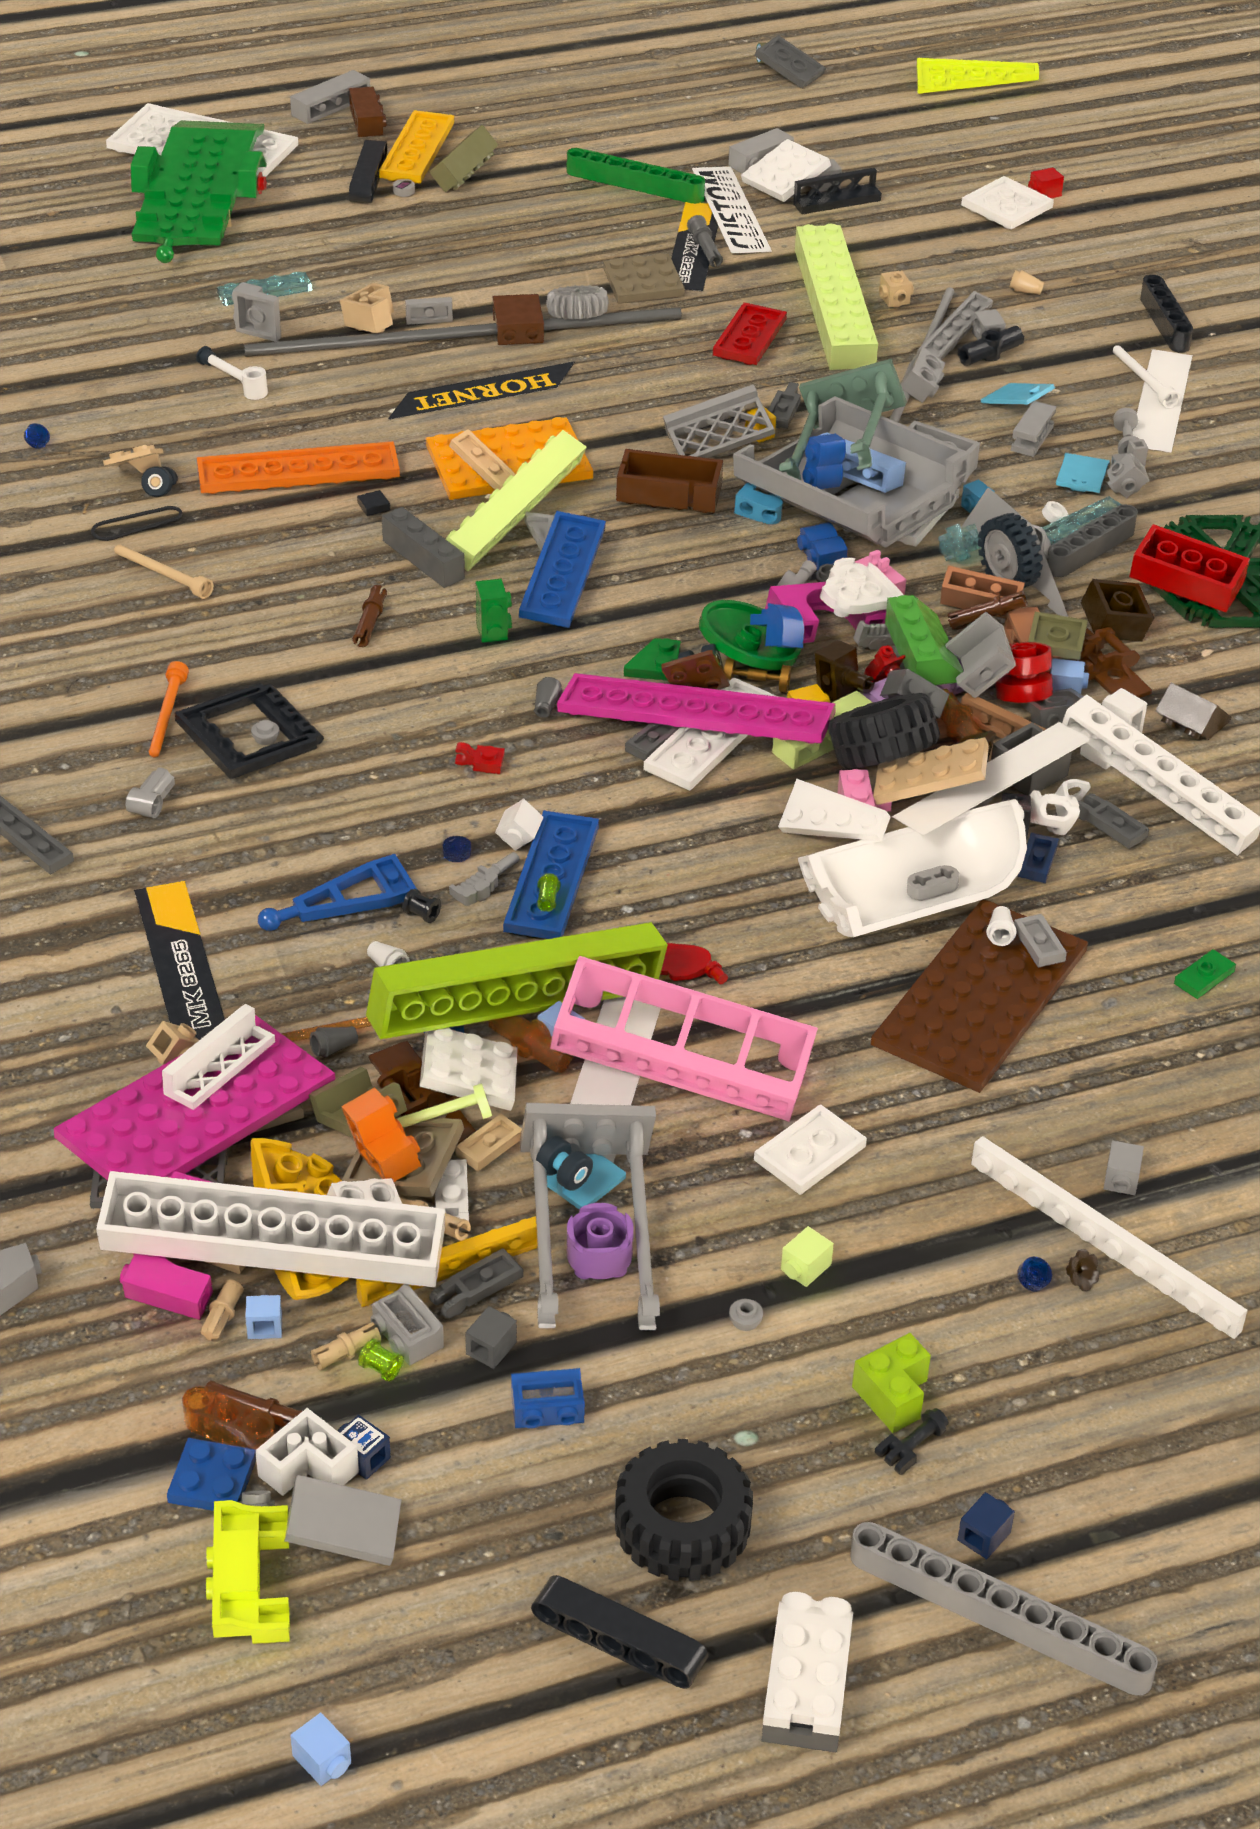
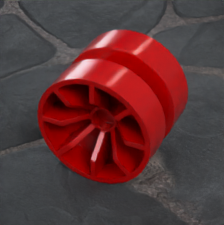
M1037 642L1009 644L1016 666L995 682L996 697L1002 701L1014 703L1036 702L1051 697L1053 695V677L1051 673L1047 672L1052 667L1051 647Z

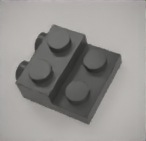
M1072 688L1056 690L1047 699L1021 703V706L1031 713V722L1048 729L1058 722L1062 723L1067 709L1084 696Z

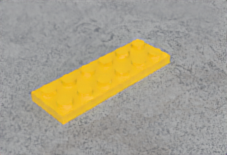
M414 110L379 169V178L389 181L409 179L415 184L421 183L454 125V115Z

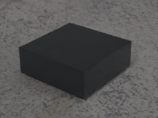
M381 490L357 496V503L366 516L390 510V503Z

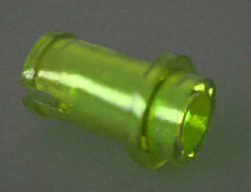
M547 873L537 883L539 888L537 907L545 912L552 911L556 907V895L561 888L558 877Z

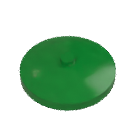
M735 600L713 601L704 607L699 618V629L710 644H715L716 649L724 655L752 667L780 670L783 665L792 666L796 663L802 649L765 646L767 627L750 625L751 614H761L763 608Z

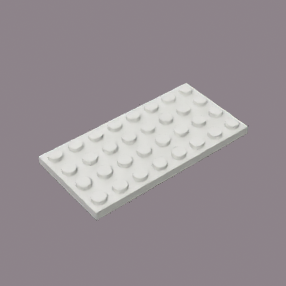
M147 103L106 140L107 148L117 152H126L134 155L138 146L156 147L158 154L161 155L171 127L179 121H229ZM264 130L263 134L257 137L253 151L263 152L267 167H258L256 176H258L259 172H262L263 177H266L298 146V137Z

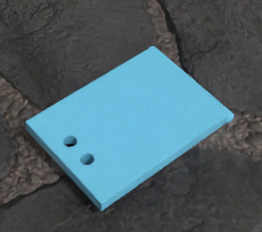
M1008 383L982 398L981 403L1028 405L1055 389L1054 384Z
M1065 453L1056 480V486L1068 487L1073 491L1079 492L1090 491L1100 493L1110 460Z

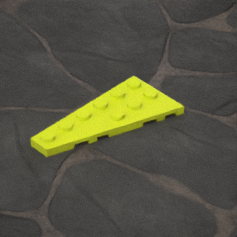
M917 58L916 63L918 94L1029 82L1039 79L1038 63Z

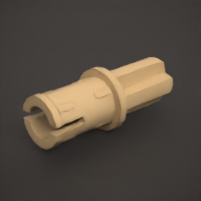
M231 1279L226 1280L217 1299L210 1303V1312L201 1328V1334L206 1337V1340L219 1339L227 1321L233 1319L235 1315L234 1308L244 1290L239 1282Z

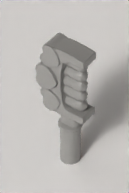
M860 621L853 637L858 646L869 647L871 650L880 649L882 646L894 643L886 624L869 625L864 621Z
M512 852L497 863L492 864L489 869L480 865L477 867L478 872L466 879L465 882L457 886L451 884L449 886L450 895L465 906L485 900L490 896V892H493L498 887V876L520 861L517 853Z

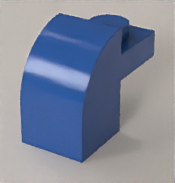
M768 603V609H762L761 614H751L750 625L767 627L765 646L803 648L804 622L800 612L795 607Z

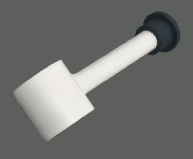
M203 346L198 350L196 355L197 362L201 365H213L240 380L243 384L244 396L246 398L257 400L267 396L268 389L264 368L252 366L242 371L218 358L208 346Z

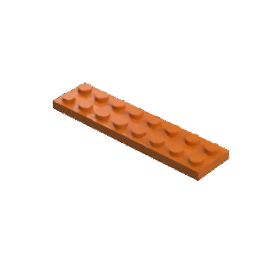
M394 441L197 457L201 493L210 494L225 491L240 492L249 489L265 490L274 487L289 488L298 485L314 486L323 483L338 484L347 481L363 482L372 479L387 480L400 477Z

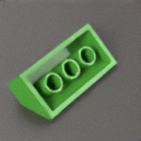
M900 595L887 598L885 624L899 656H906L903 660L905 669L911 670L934 685L957 683L956 677L963 672L957 656L945 646L949 639L937 614L914 595Z

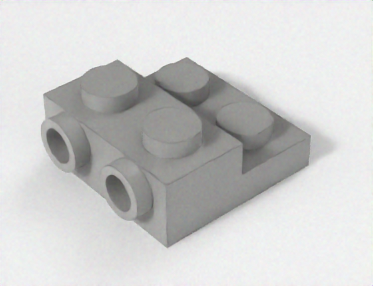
M241 282L232 292V300L234 301L233 319L236 332L277 342L281 338L279 297L263 293V288L260 286Z

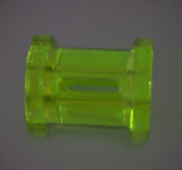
M371 1339L364 1345L358 1358L359 1366L373 1369L381 1374L382 1379L388 1382L398 1375L404 1362L403 1355L397 1352L392 1353L381 1347V1343L376 1339Z

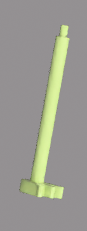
M481 1083L473 1086L475 1092L473 1094L396 1119L405 1128L476 1104L479 1105L483 1119L491 1117L492 1113Z

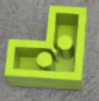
M911 1333L855 1360L852 1388L892 1433L921 1419L924 1392L919 1388V1385L928 1379L931 1355Z

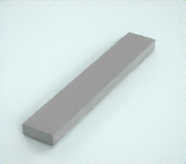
M973 291L922 344L917 353L923 347L942 360L972 329L974 312L989 310L994 301Z

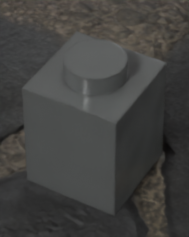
M488 1306L465 1332L466 1355L494 1369L517 1343V1320L505 1312H500Z

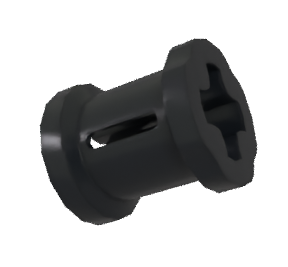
M411 889L404 898L402 910L407 914L414 913L423 917L424 922L432 923L438 917L442 905L440 899L435 897L432 899L422 895L418 889Z

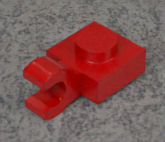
M457 743L455 752L462 754L456 755L455 764L461 766L473 765V771L501 773L505 748L477 745V749L474 750L467 743Z

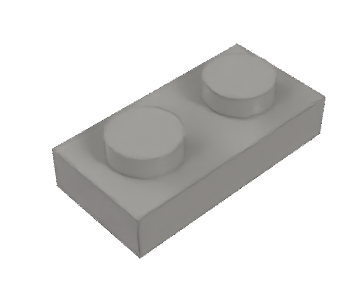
M451 297L405 300L407 325L453 322Z
M1042 914L1014 920L1016 933L1037 967L1066 960V950Z

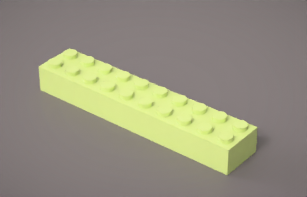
M835 224L797 226L795 253L829 369H855L876 363L878 342L841 226Z

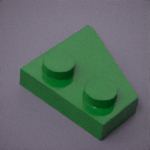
M654 638L624 665L623 677L668 681L661 665L678 659L681 641L668 638Z

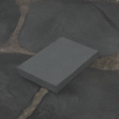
M780 35L758 48L754 55L802 89L822 76L826 70L823 65Z

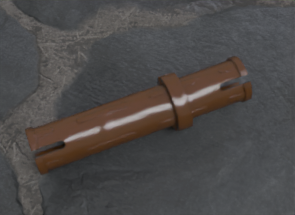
M374 585L370 590L368 599L363 603V613L352 638L355 645L360 638L358 647H366L369 644L377 618L383 612V602L387 596V590L383 588L380 594L381 585Z
M1023 590L1004 597L998 595L994 597V600L948 613V618H951L948 621L950 627L955 629L974 622L985 612L992 617L996 615L1002 617L1006 615V612L1027 607V598Z
M210 1380L204 1389V1393L209 1394V1396L203 1395L204 1402L259 1419L260 1423L266 1426L274 1424L284 1427L303 1412L302 1410L299 1411L281 1405L275 1398L270 1397V1399L266 1400L216 1383L213 1380Z

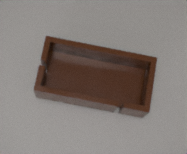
M625 449L617 474L616 501L627 504H644L652 507H670L677 510H688V507H693V510L702 513H715L722 487L723 460Z

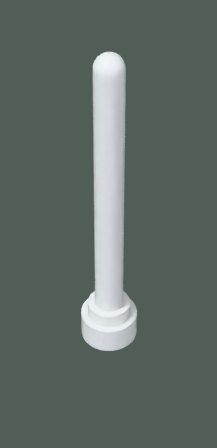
M1120 346L1113 348V353L1158 393L1159 402L1163 406L1172 408L1179 402L1180 394L1173 387H1164Z

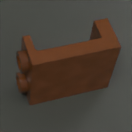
M538 294L492 296L493 321H496L498 345L544 342V320Z

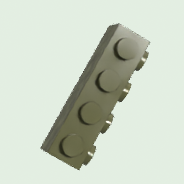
M482 124L435 165L429 173L444 192H447L452 187L456 190L464 183V180L466 181L475 173L474 171L478 170L485 164L484 162L494 155L493 150L498 146V143Z

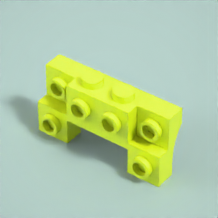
M233 1500L214 1501L213 1546H209L206 1549L207 1569H213V1577H206L207 1600H212L214 1638L251 1635L252 1644L290 1642L289 1598L260 1599V1550L289 1549V1542L284 1541L289 1516L288 1505L251 1506Z

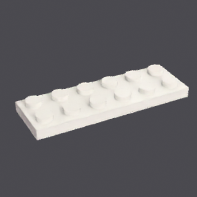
M736 678L729 681V687L721 689L776 696ZM680 727L644 761L643 770L690 791L748 735Z

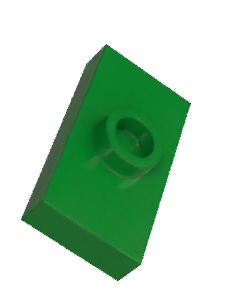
M1212 949L1176 975L1174 984L1198 999L1234 973L1236 964Z

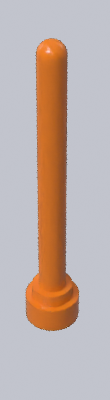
M179 661L171 662L167 667L166 679L169 684L149 749V755L154 758L160 754L179 686L186 682L189 674L187 665Z

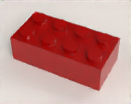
M1152 524L1134 553L1129 578L1227 613L1245 582L1250 558Z

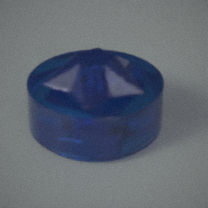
M33 423L25 430L24 439L31 447L40 449L49 442L50 433L43 425Z
M451 836L444 840L442 844L443 856L447 860L462 862L471 856V842L466 837Z
M1029 1257L1018 1267V1279L1030 1291H1041L1052 1280V1270L1049 1264L1040 1257Z

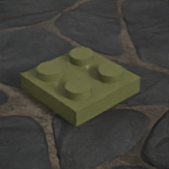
M1035 611L1028 642L1049 645L1053 656L1080 660L1088 620Z

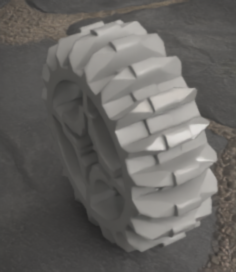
M574 285L559 287L548 292L546 304L548 313L553 317L572 320L589 319L590 317H597L606 313L609 300L607 291L602 287Z

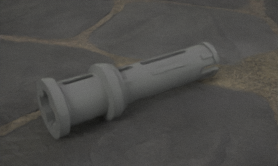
M695 215L688 220L687 228L693 233L692 237L695 243L700 244L709 264L712 267H715L716 264L718 267L722 264L723 257L711 238L712 231L706 226L707 223L703 216Z

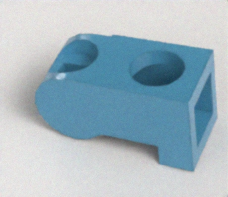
M746 483L736 494L734 514L766 524H777L781 521L783 501L774 495H767L756 491L755 486Z

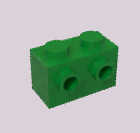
M502 578L475 581L476 625L481 642L508 640V629L512 628L511 615L508 613V608L512 607L510 591H505Z

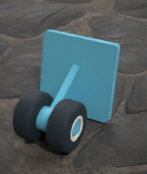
M560 1136L548 1139L536 1156V1161L541 1163L547 1171L548 1188L578 1209L597 1202L626 1179V1172L602 1155L584 1154L581 1151L571 1153L570 1143Z

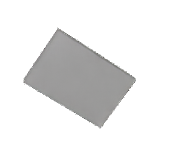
M297 1475L294 1482L284 1541L390 1566L394 1556L402 1499Z

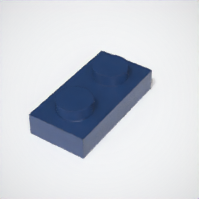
M1031 833L1022 868L1017 877L1046 883L1058 848L1059 839Z

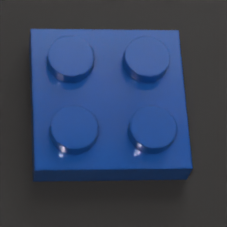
M188 1438L167 1492L168 1503L214 1511V1501H242V1493L247 1488L256 1462V1449Z

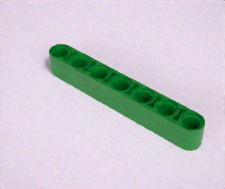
M582 148L567 150L566 172L570 176L682 202L697 204L705 200V178L703 176Z

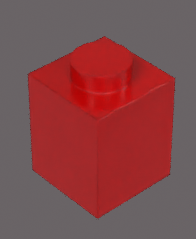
M1054 167L1033 171L1030 175L1028 188L1051 199L1061 197L1064 176Z

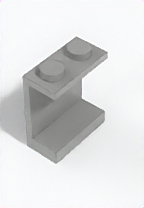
M987 612L983 613L945 644L946 648L961 660L964 670L956 677L957 685L974 698L978 697L1016 666L1003 625Z

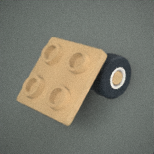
M154 445L132 448L134 453H131V451L115 452L109 454L110 459L103 460L104 466L131 464L143 473L141 478L142 488L148 495L153 497L167 494L171 490L172 485H175L178 481V476L173 469L161 466L159 455L164 454L163 449H155Z

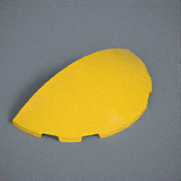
M252 1138L251 1140L254 1187L327 1195L331 1183L342 1181L333 1173L334 1166L315 1153H312L311 1156H306L293 1151L291 1143L265 1138ZM274 1269L280 1283L293 1300L323 1295L349 1279L347 1277Z

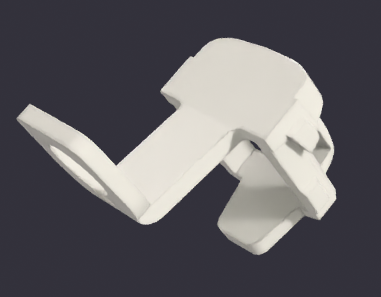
M1070 779L1064 781L1055 794H1045L1044 796L1039 791L1033 790L1029 795L1031 796L1030 822L1047 826L1048 831L1054 834L1065 835L1079 817L1078 800H1082L1091 788L1090 783ZM1070 788H1081L1080 791L1074 795H1069L1068 789ZM1048 803L1055 804L1057 816L1047 815L1046 806Z

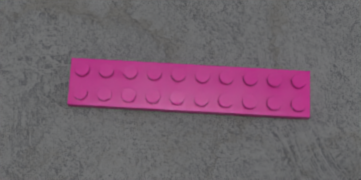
M574 673L557 702L558 712L571 715L580 714L597 718L605 717L622 721L655 723L674 727L696 728L703 731L713 730L728 734L738 733L754 737L763 736L780 740L804 741L806 743H822L827 733L829 722L836 713L835 703Z

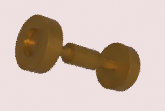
M727 657L724 672L729 681L734 678L735 674L747 676V679L765 682L766 679L779 681V692H788L791 666L783 665L781 674L773 675L767 674L765 670L749 668L746 671L735 669L736 660Z

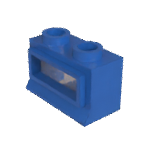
M580 1368L511 1374V1398L515 1429L584 1423L585 1403Z

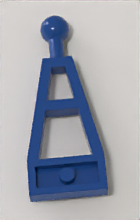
M392 854L367 862L293 898V906L278 911L274 908L263 909L258 915V924L265 931H273L280 926L282 921L298 916L301 922L390 907L403 903L407 893L411 889L417 888L396 854ZM371 876L382 891L381 894L345 900L340 892ZM328 897L332 900L331 903L311 906Z

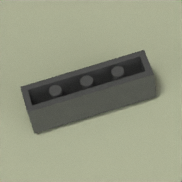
M404 507L394 509L382 515L383 541L443 588L465 579V561L462 551Z

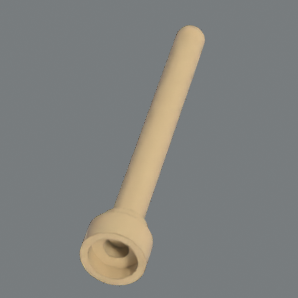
M118 544L114 547L116 554L188 586L193 595L199 598L206 599L213 591V581L204 576L193 578L123 545Z

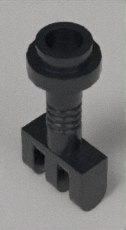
M937 1408L926 1410L921 1416L923 1423L902 1441L891 1433L877 1445L874 1451L875 1454L879 1457L886 1455L884 1461L889 1466H893L898 1462L894 1470L899 1475L904 1474L917 1463V1455L912 1450L931 1434L941 1436L946 1431V1426L949 1422L941 1410Z

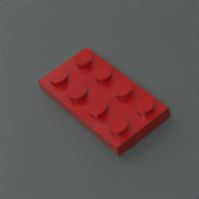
M743 302L714 345L713 356L721 357L724 360L743 362L746 365H757L785 323L787 312Z

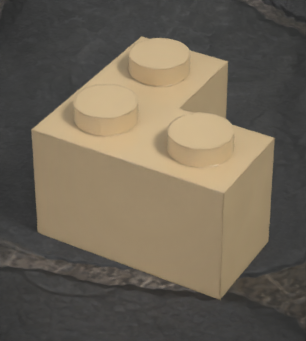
M372 283L340 300L345 326L355 328L358 331H369L373 334L382 333L385 331V328L393 325L391 313L394 312L389 286Z

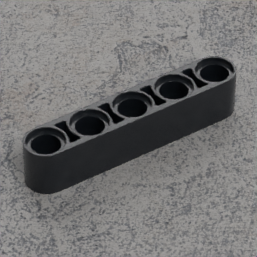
M364 141L349 186L350 202H373L380 181L379 169L387 157V141Z
M1146 275L1143 278L1140 296L1142 304L1169 348L1177 353L1188 352L1193 334L1192 324L1164 279L1158 275Z
M553 1575L549 1578L531 1605L533 1614L543 1623L682 1689H687L692 1685L709 1656L706 1648L697 1640L558 1575Z

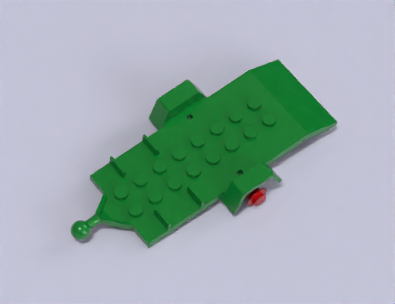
M181 120L171 127L161 155L158 154L156 147L138 146L131 163L132 192L144 193L145 199L141 210L135 212L136 223L132 231L133 241L162 244L156 250V257L161 263L172 261L174 257L172 246H220L230 218L229 210L231 215L236 198H256L257 191L259 194H262V191L266 190V177H263L262 172H259L258 176H256L258 167H267L263 152L253 151L256 139L263 134L265 125Z

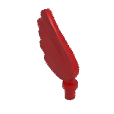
M667 943L668 946L660 975H669L671 980L678 981L689 980L706 974L709 978H714L720 985L728 980V976L722 970V966L717 961L711 960V955L707 949L695 945Z

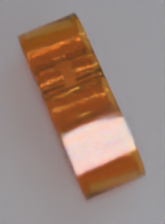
M198 1386L188 1389L182 1397L184 1420L187 1429L221 1444L258 1449L275 1435L274 1419L270 1414L221 1393Z

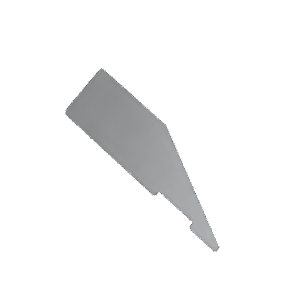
M987 488L962 525V531L978 544V540H980L978 534L982 531L980 528L986 521L1007 513L1020 514L990 488ZM1027 521V526H1031L1033 529V532L1031 534L1035 535L1036 531L1034 529V526ZM1039 539L1035 541L1036 545L1040 544ZM1041 547L1038 553L1043 557V560L1040 561L1043 567L1040 570V578H1037L1038 581L1033 586L1050 600L1048 603L1050 609L1057 615L1068 617Z

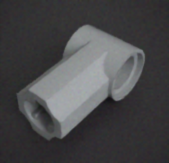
M160 767L156 771H152L140 788L133 787L129 791L126 799V810L153 819L157 818L162 809L163 799L175 785L174 776L167 769Z

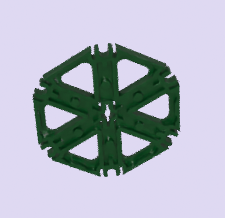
M1186 515L1179 518L1178 525L1170 521L1169 526L1167 524L1164 526L1166 529L1219 548L1221 547L1203 529L1230 530L1233 534L1224 549L1247 558L1251 557L1257 545L1260 544V522L1258 525L1250 524V516L1246 517L1244 522H1242L1244 515ZM1250 558L1245 582L1236 595V598L1253 613L1252 617H1222L1219 615L1218 609L1196 601L1184 603L1173 593L1149 585L1184 619L1189 613L1188 621L1192 622L1193 618L1200 617L1202 618L1201 626H1206L1208 620H1210L1208 628H1260V558Z

